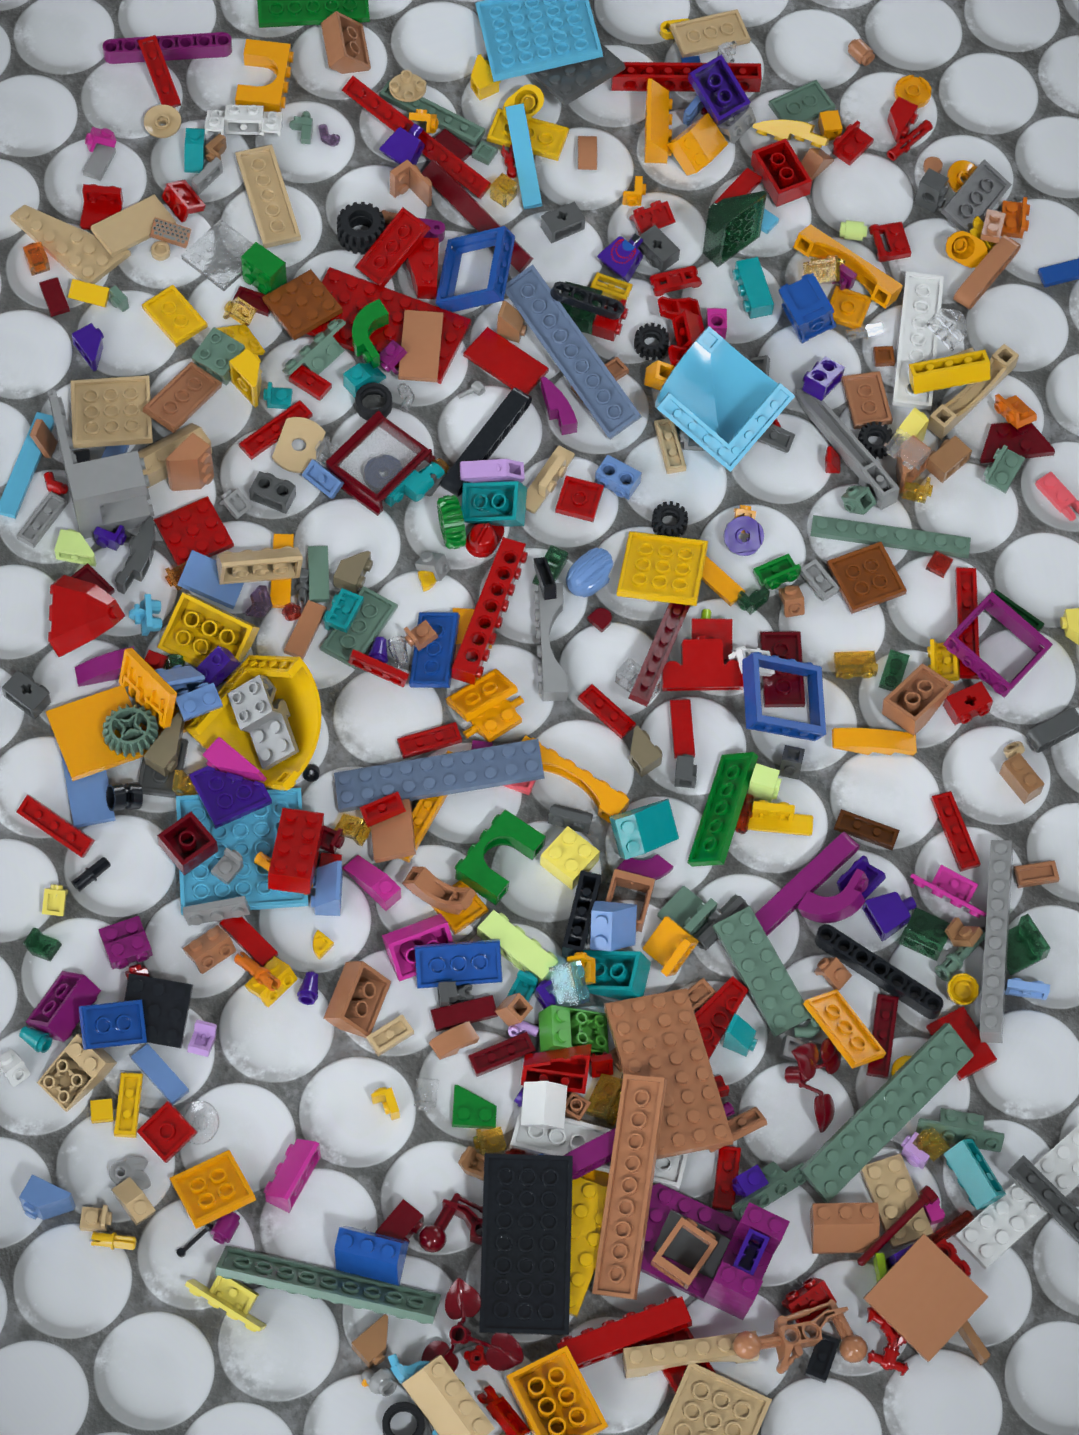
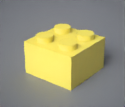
M567 826L541 854L540 865L573 890L578 884L581 870L589 872L599 861L600 851Z

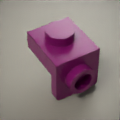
M392 340L379 354L380 361L382 362L380 366L386 372L392 371L397 375L399 372L395 366L407 354V351Z

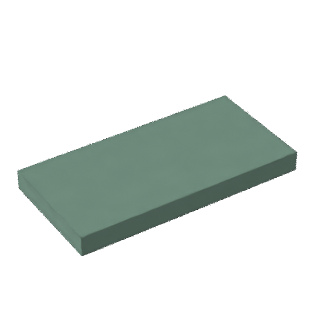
M364 586L358 593V595L364 597V602L348 632L345 633L333 628L320 647V650L354 669H356V666L348 663L353 649L366 654L374 643L375 638L378 637L398 608V604Z

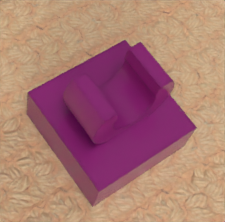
M841 264L837 268L832 284L837 282L841 285L840 290L845 288L850 290L854 286L857 274L844 264Z

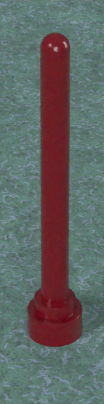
M926 1185L919 1192V1199L857 1260L858 1265L864 1266L924 1205L933 1204L938 1199L937 1194Z

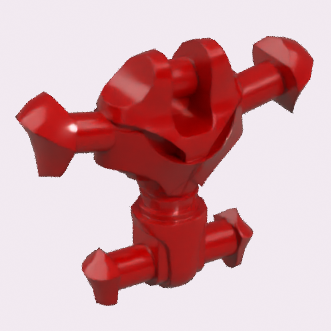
M871 1306L868 1307L866 1323L873 1320L881 1325L880 1329L885 1333L888 1343L887 1346L883 1347V1355L875 1353L873 1349L867 1353V1362L869 1364L872 1361L876 1362L883 1369H894L901 1372L900 1376H904L909 1370L907 1362H898L896 1359L900 1355L899 1346L907 1342Z

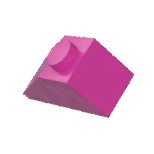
M220 737L203 753V756L208 760L205 764L216 770L218 769L220 772H229L246 779L265 782L267 779L260 770Z
M357 855L343 867V870L385 911L401 899V888L386 873L361 856Z

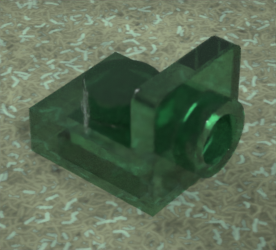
M764 586L759 591L755 590L748 597L741 590L738 593L737 603L742 610H746L751 615L768 602L770 591Z

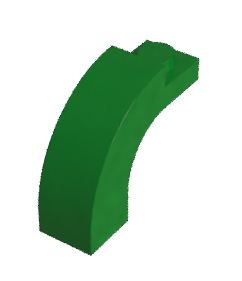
M380 299L369 303L361 309L355 317L352 326L354 352L357 357L363 355L365 362L370 363L373 369L380 366V355L369 338L375 330L389 324V313Z

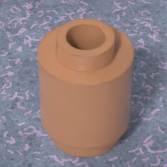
M854 39L848 45V53L859 64L867 66L874 60L875 54L873 50L862 39Z

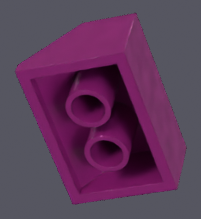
M62 971L29 1016L26 1023L36 1030L48 1033L53 1040L65 1042L70 1038L73 1029L80 1022L79 1006L94 1004L101 990L83 974Z

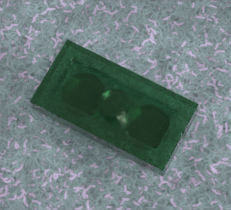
M890 649L879 688L893 691L902 682L910 655Z

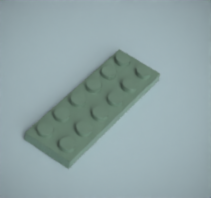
M750 906L712 926L774 1038L812 1018V1015L803 1005L804 1001Z

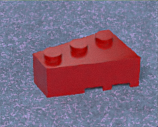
M592 1044L525 1054L521 1085L524 1086V1082L550 1081L566 1085L568 1092L585 1094Z

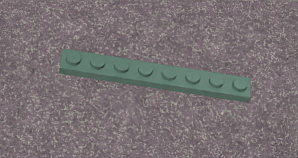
M813 515L810 534L812 537L869 545L882 542L884 547L967 559L971 542L970 537Z

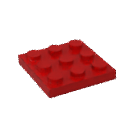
M208 496L154 519V525L179 571L184 569L192 550L207 557H212L234 547L230 535Z

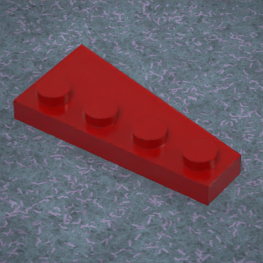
M734 976L695 1013L708 1059L712 1056L734 1014H736L748 993V989Z

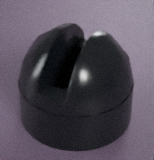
M308 764L303 771V778L309 782L318 780L320 774L319 767L315 764Z

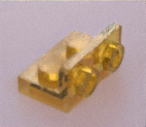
M828 255L827 259L811 258V261L803 262V276L814 273L819 284L840 281V265L845 264V260L838 258V255Z
M875 651L834 652L836 678H871L877 675L878 664H876Z
M601 1074L590 1096L589 1102L591 1104L585 1113L605 1119L609 1125L614 1126L618 1116L623 1079Z

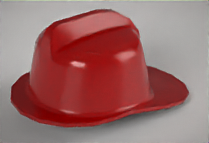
M489 522L486 524H474L466 538V549L471 555L478 558L491 555L503 538L504 526H493Z

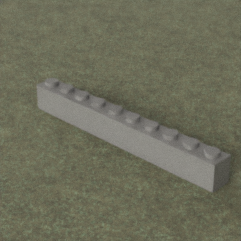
M991 840L980 1016L981 1042L1003 1043L1013 861L1011 840Z

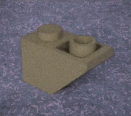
M365 551L341 560L333 576L334 587L357 593L358 589L362 588L365 583L366 577L364 576L366 572H370L373 566L371 552Z
M637 725L634 727L629 763L643 777L661 765L663 754L657 745L654 746L648 733L645 730H641Z

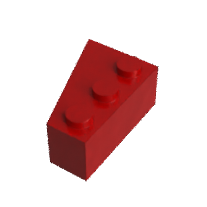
M423 237L405 260L418 299H436L439 238Z

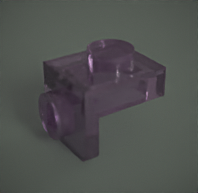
M259 585L250 595L252 605L247 609L246 616L260 618L265 616L271 609V597L267 586Z

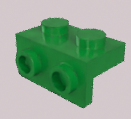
M788 553L754 568L753 574L763 591L774 590L787 581H795L800 575L801 566L799 564L795 565Z

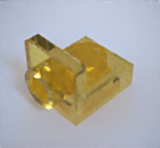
M927 477L925 486L915 482H906L902 498L925 503L927 496L931 497L933 485H930L931 478Z
M175 770L172 790L176 795H198L189 776L183 770Z
M344 813L334 829L336 831L338 828L343 829V837L353 839L359 846H363L371 832V828L367 827L363 818Z
M501 1127L481 1131L480 1128L476 1129L473 1143L475 1149H479L482 1155L484 1153L506 1150L507 1146Z
M933 1127L929 1130H923L917 1136V1148L927 1153L933 1162L950 1149V1145Z

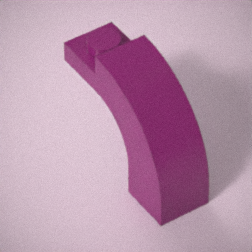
M857 868L842 892L835 896L823 897L807 891L798 906V910L802 917L814 922L834 923L842 921L856 913L865 903L862 892L867 889L869 880L865 872Z

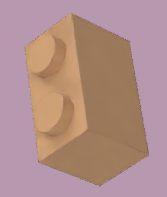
M957 436L952 437L950 440L946 439L937 451L933 450L930 453L926 469L943 483L969 461L972 450Z
M1020 753L1005 761L999 772L1024 804L1040 795L1045 784Z

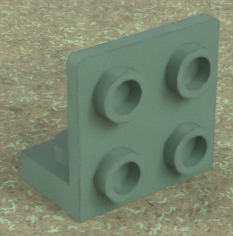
M213 327L191 358L194 364L227 386L231 381L228 373L230 370L229 361L242 353L245 346Z
M682 886L658 912L657 917L661 920L666 916L670 917L689 934L694 936L716 910L717 902L710 898L705 903L688 888Z

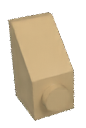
M130 1177L111 1189L136 1226L155 1213L156 1210L146 1195Z

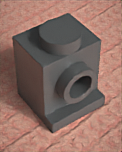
M692 755L677 756L674 787L695 788L697 765H693L694 757Z

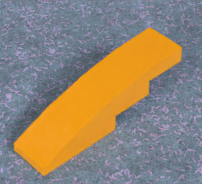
M870 728L832 729V746L834 749L870 755L872 752L892 755L896 752L913 756L917 753L916 734L913 736L907 732Z

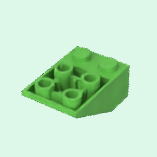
M550 1005L538 1013L540 1052L592 1044L590 1055L593 1053L595 1055H603V1052L609 1053L606 1013Z

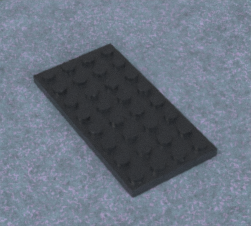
M484 1153L479 1333L569 1336L573 1156Z

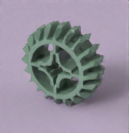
M126 704L124 709L118 706L117 712L111 710V716H106V722L103 723L102 735L105 744L109 745L111 751L115 750L117 755L122 752L125 757L129 753L135 757L137 752L143 755V749L148 750L150 745L158 738L159 727L156 717L152 716L150 710L146 711L144 706L138 709L136 704L133 707H129ZM140 723L147 727L146 731L142 730ZM115 730L119 731L121 738L114 734Z

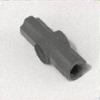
M735 894L721 909L715 910L708 918L707 923L693 936L699 941L697 946L700 949L706 951L718 939L712 927L714 924L748 907V904L741 896Z

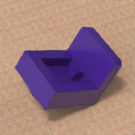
M122 525L118 527L116 533L98 526L93 532L97 545L102 548L108 547L117 551L120 545L124 544L127 537L125 528Z
M758 1164L732 1180L734 1192L737 1196H741L742 1199L769 1184Z

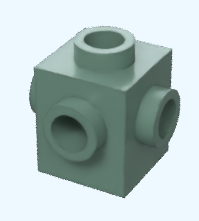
M850 486L846 493L841 496L844 507L849 513L864 515L877 503L869 487Z

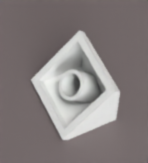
M550 1081L524 1082L521 1126L564 1130L567 1086Z

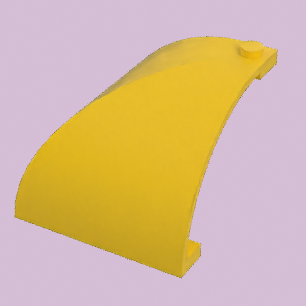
M249 655L219 689L218 694L223 707L194 718L185 729L206 750L218 737L222 738L267 778L265 782H258L263 783L265 787L270 789L287 791L294 787L296 780L307 767L318 743L321 729V703L318 689L310 670L301 657ZM258 675L266 676L277 689L273 701L283 699L286 702L291 715L288 717V721L299 749L298 753L268 770H264L261 767L250 733L240 730L227 694Z

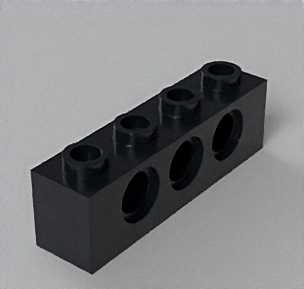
M582 870L580 872L562 946L563 957L574 956L576 952H585L591 927V910L598 899L602 875Z

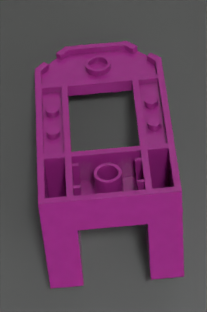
M660 1183L652 1186L641 1272L743 1320L755 1301L763 1283V1276L790 1221L750 1202L740 1221H737ZM671 1209L731 1239L713 1279L698 1273L687 1290L650 1265L652 1259L657 1254V1252L653 1251V1248ZM749 1228L770 1237L753 1276L732 1266ZM662 1256L688 1275L693 1271L676 1261Z

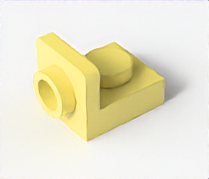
M51 884L50 888L44 889L42 914L64 916L68 890L63 889V885Z

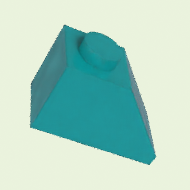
M186 128L184 148L185 173H200L204 169L205 129Z
M358 363L343 373V386L355 398L361 386L373 382L380 383L386 379V375L378 367L373 369L370 363Z
M734 1014L726 1031L723 1047L747 1057L749 1050L753 1052L758 1040L755 1039L756 1030L739 1015Z

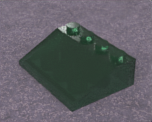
M765 191L725 198L718 203H713L709 207L703 254L717 267L760 237L767 196Z

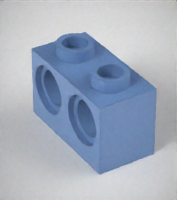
M607 455L595 473V482L604 485V488L613 491L618 497H624L629 500L641 483L642 472Z

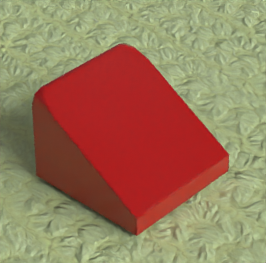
M828 446L825 455V472L839 474L840 456L831 446Z

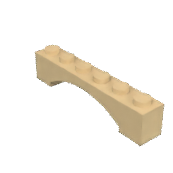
M1003 344L990 359L991 380L970 383L949 402L939 406L930 415L927 429L942 440L1016 367L1019 355Z
M739 1333L623 1348L622 1359L625 1378L648 1376L650 1373L667 1368L695 1363L736 1362L738 1364L758 1361L759 1354L750 1360L738 1357L733 1350V1342Z

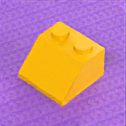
M246 349L229 361L231 382L256 408L259 404L262 383L261 360L256 353Z

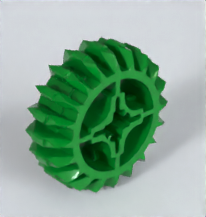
M455 495L443 496L437 501V512L442 537L448 549H458L466 544V531L461 506Z

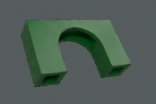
M506 809L501 815L497 814L491 823L492 826L481 833L479 842L476 845L472 844L464 860L460 859L455 866V879L468 885L495 906L507 893L509 881L488 867L484 860L485 854L493 847L504 845L516 849L533 860L544 847L546 839L545 835Z

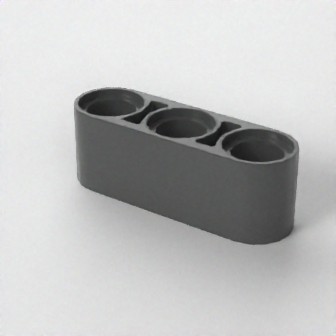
M1070 708L1032 728L1025 736L1037 753L1042 752L1079 732V713L1075 708Z

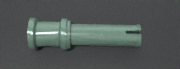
M983 931V934L973 947H959L954 953H949L946 956V960L941 965L935 967L938 977L944 981H949L951 975L956 970L962 968L963 961L985 940V932Z

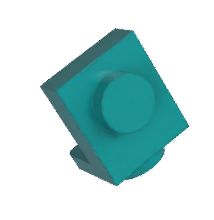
M519 970L517 978L507 996L520 993L529 1003L535 988H537L538 979L529 971L523 972Z

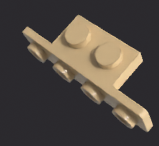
M557 446L527 489L526 510L533 514L537 512L549 493H552L560 477L562 478L565 475L567 467L575 457L573 452L562 446Z

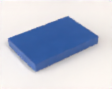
M142 1000L79 1006L83 1050L147 1043Z

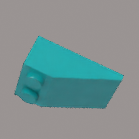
M519 481L463 483L461 510L464 523L486 524L489 522L493 526H524L527 487Z
M669 799L609 816L619 856L625 860L646 854L679 839Z
M585 950L588 956L595 958L596 983L576 986L575 989L577 991L618 1000L644 996L651 962L641 951Z

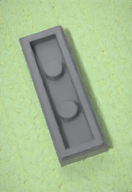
M51 491L17 534V539L34 548L68 505V501Z

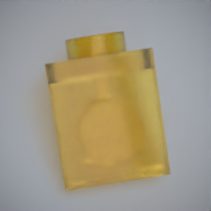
M237 297L233 301L229 300L224 307L225 313L223 318L228 319L232 317L242 325L249 326L257 309Z

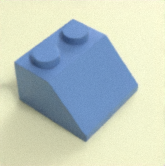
M176 665L167 670L163 668L155 670L177 694L184 690L193 691L205 680L204 675L190 665L184 667Z
M335 861L317 868V876L314 875L312 887L316 888L315 895H311V908H315V915H341L342 861Z
M595 901L591 910L590 949L615 951L634 946L636 944L637 904Z
M33 1174L19 1197L25 1211L24 1213L32 1219L38 1217L45 1220L75 1209V1203L70 1192Z

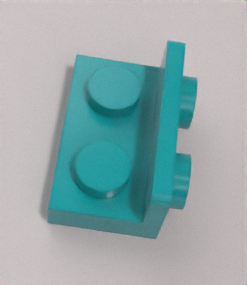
M342 588L339 594H335L330 611L327 610L324 614L325 629L329 631L332 627L347 633L364 602V597Z

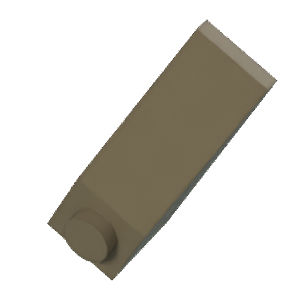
M180 711L172 719L171 726L163 730L144 755L145 764L165 777L169 772H173L178 765L185 724Z

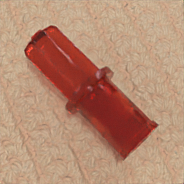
M748 793L746 794L735 828L736 832L740 834H745L748 831L749 820L753 816L751 811L754 797Z

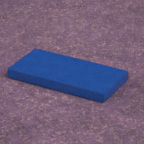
M419 612L418 625L426 620L437 633L438 638L420 651L414 646L409 681L411 688H450L460 619L458 612Z
M500 939L414 945L417 989L438 987V982L455 981L456 986L502 982Z

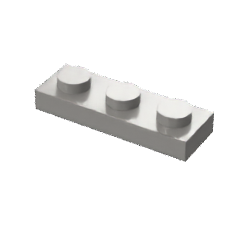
M240 896L183 907V915L189 926L200 925L202 923L250 915V906L246 897Z

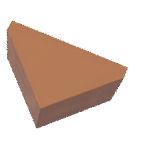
M810 148L801 163L813 181L834 162V159L820 148Z

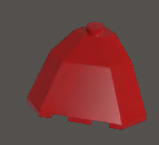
M63 575L50 586V594H53L52 605L49 606V621L52 622L51 632H48V641L58 657L94 640L125 617L115 598L97 584Z

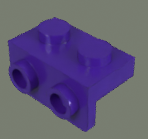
M863 855L853 863L852 867L845 874L840 876L837 881L839 892L845 889L857 868L864 871L869 880L867 889L862 892L864 899L886 879L885 873L870 865L868 858Z

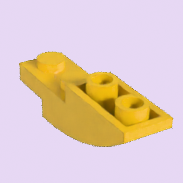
M768 120L755 123L752 127L757 129L756 133L764 136H767V133L774 135L773 139L777 141L785 138L790 140L793 134L794 139L802 142L807 139L812 141L811 145L822 148V145L827 146L830 140L827 137L813 133L815 125L797 120Z

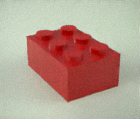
M786 138L752 152L751 166L762 177V184L776 207L810 194L812 180Z

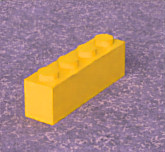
M986 350L909 364V379L913 393H925L991 380L990 360Z

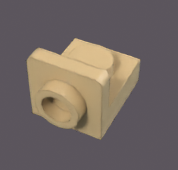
M103 1205V1208L82 1207L80 1231L107 1232V1226L112 1224V1212H109L108 1205Z

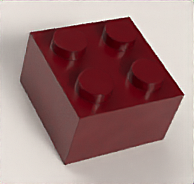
M192 811L157 835L159 846L184 876L218 852L217 841Z

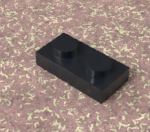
M822 1333V1340L814 1346L804 1375L826 1383L840 1340Z

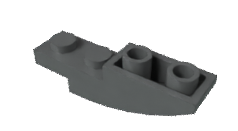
M149 516L146 522H142L139 533L130 540L129 549L131 556L128 557L123 571H120L115 578L117 591L125 594L134 579L142 582L150 567L155 549V526L151 516Z

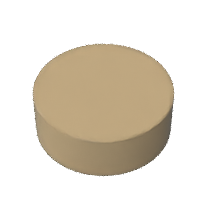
M164 241L153 243L151 246L152 257L158 261L166 260L170 256L169 244Z
M1016 741L1008 744L1003 752L1006 758L1010 759L1018 753L1022 754L1025 748L1022 742Z

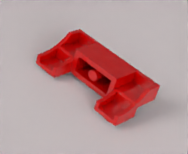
M662 296L657 300L659 312L662 317L671 319L673 323L677 346L671 345L668 348L671 365L676 366L682 356L704 331V325L698 300L691 297L673 299Z

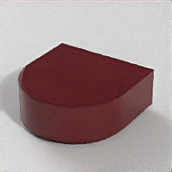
M598 608L587 617V621L600 632H604L611 624L612 615L609 610Z

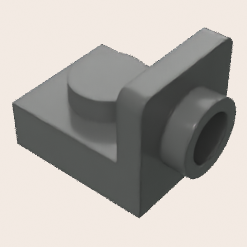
M785 745L779 776L799 779L805 749Z

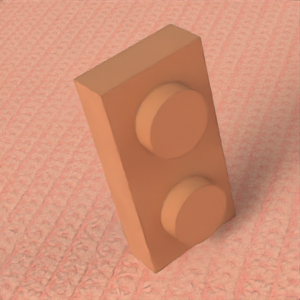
M987 209L981 240L999 244L1006 213Z

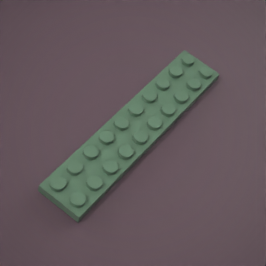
M945 1023L799 1169L824 1202L829 1203L974 1056L950 1023Z
M227 1245L215 1270V1275L222 1276L225 1279L241 1280L247 1284L254 1283L269 1289L284 1290L291 1294L298 1293L313 1299L328 1300L334 1304L341 1303L356 1309L372 1310L378 1314L394 1315L400 1319L416 1320L422 1324H433L441 1299V1294L402 1285L397 1286L363 1276Z

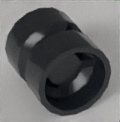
M121 783L109 784L106 790V802L109 810L120 811L124 810V808L127 810L141 809L143 791L140 783H125L124 786Z

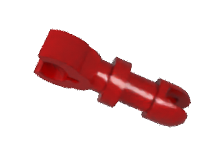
M503 145L501 154L504 157V164L507 166V175L513 179L517 175V169L514 166L513 147L510 145L508 153L504 148L505 145Z

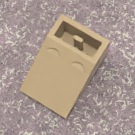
M76 1034L37 1083L68 1112L108 1075L117 1062L103 1048L83 1050L82 1034Z

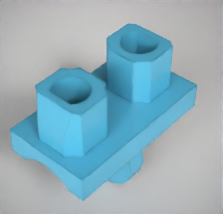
M145 594L144 600L140 604H135L134 609L129 611V618L135 620V624H141L142 636H148L150 631L161 630L163 626L162 619L152 617V614L160 613L161 601L152 600L151 594Z

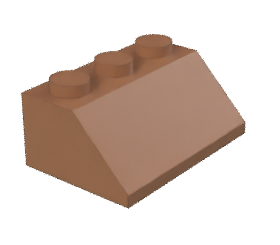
M337 11L321 22L329 68L342 74L369 71L371 69L363 24Z
M194 433L190 434L166 458L169 486L172 491L202 489L205 485L210 484L214 478L211 446Z
M363 961L346 962L323 1019L340 1030L366 1038L373 1030L391 981Z
M878 1202L812 1203L810 1209L812 1254L865 1253L879 1239L880 1220Z

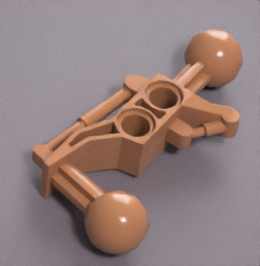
M833 1299L810 1309L807 1308L787 1316H779L774 1321V1332L772 1334L758 1336L751 1331H743L735 1337L733 1342V1350L736 1355L745 1360L757 1357L760 1350L776 1347L779 1360L776 1370L779 1374L786 1372L794 1360L803 1354L802 1348L815 1346L822 1340V1328L829 1321H833L842 1339L839 1350L844 1360L850 1363L862 1361L867 1354L868 1347L866 1341L861 1336L853 1334L844 1316V1313L849 1310L848 1307L838 1308ZM828 1307L829 1309L825 1310L814 1321L791 1325L787 1323ZM805 1331L810 1335V1338L806 1336ZM785 1335L790 1338V1341L785 1338Z

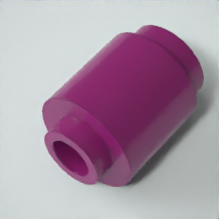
M231 1212L218 1218L210 1231L213 1235L212 1239L219 1244L230 1243L240 1224V1216Z

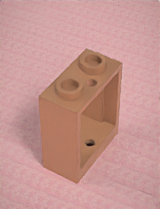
M614 869L605 902H612L616 886L646 893L639 920H637L636 932H642L655 879Z
M681 1217L652 1259L650 1265L687 1290L717 1247L718 1241L709 1231L703 1232L697 1228V1223L690 1218L685 1220ZM681 1228H684L709 1246L690 1275L662 1257Z

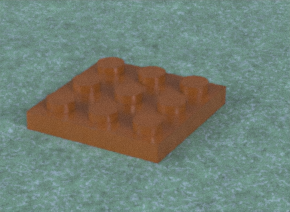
M311 269L262 297L265 305L293 340L300 338L343 313L340 304Z
M882 542L827 561L826 565L835 583L839 586V591L851 614L900 597L907 592Z

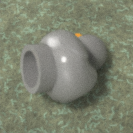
M383 1367L377 1372L367 1369L362 1373V1386H369L374 1394H382L386 1397L396 1390L395 1377L389 1368Z

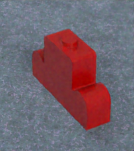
M707 636L684 639L680 646L681 665L677 661H669L665 664L661 673L662 691L744 689L743 674H741L738 660H730L724 664L723 640L708 639Z

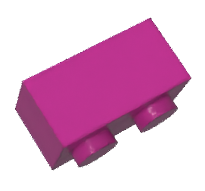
M939 1197L933 1204L923 1206L930 1225L943 1222L945 1212L939 1205Z

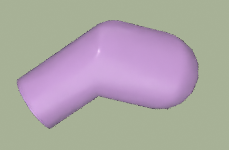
M526 1021L509 1026L508 1028L510 1037H515L525 1032L537 1037L539 1033L538 1026Z

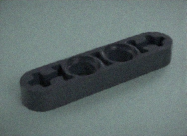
M556 282L550 291L552 298L556 301L609 319H619L624 312V306L620 301L565 282ZM574 295H580L583 300L579 301L575 299ZM592 301H598L601 307L595 306Z

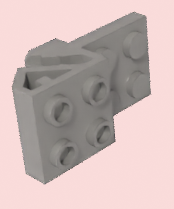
M258 675L227 694L240 730L250 733L261 767L264 770H268L298 753L299 749L288 721V717L291 715L286 702L283 699L273 701L277 689L266 676Z

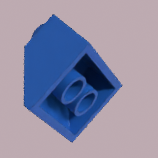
M349 1226L339 1227L334 1249L336 1270L399 1286L409 1242Z

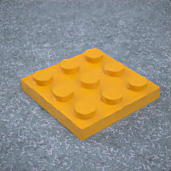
M230 1150L170 1177L171 1184L195 1229L256 1201L252 1189Z

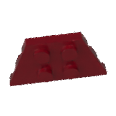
M1008 422L991 424L980 458V464L994 462V454L998 448L1002 449L1003 445L1008 446L1009 450L1025 459L1054 456L1055 449L1032 422L1018 429Z

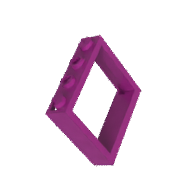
M991 592L951 633L943 645L950 653L957 656L966 667L973 670L981 680L988 683L996 693L1005 698L1053 644L996 594ZM984 610H987L1036 653L1010 683L958 639Z

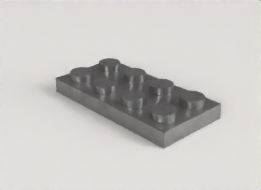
M984 159L942 209L941 213L960 231L970 233L969 230L973 229L974 218L979 216L983 221L987 209L992 210L1012 184Z

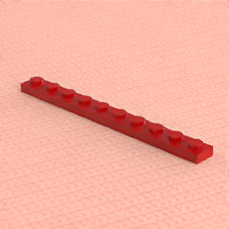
M354 76L350 78L342 89L344 93L394 132L399 127L408 132L414 124ZM424 130L421 132L418 139L425 144L422 154L431 161L433 159L436 160L455 180L481 199L492 184Z

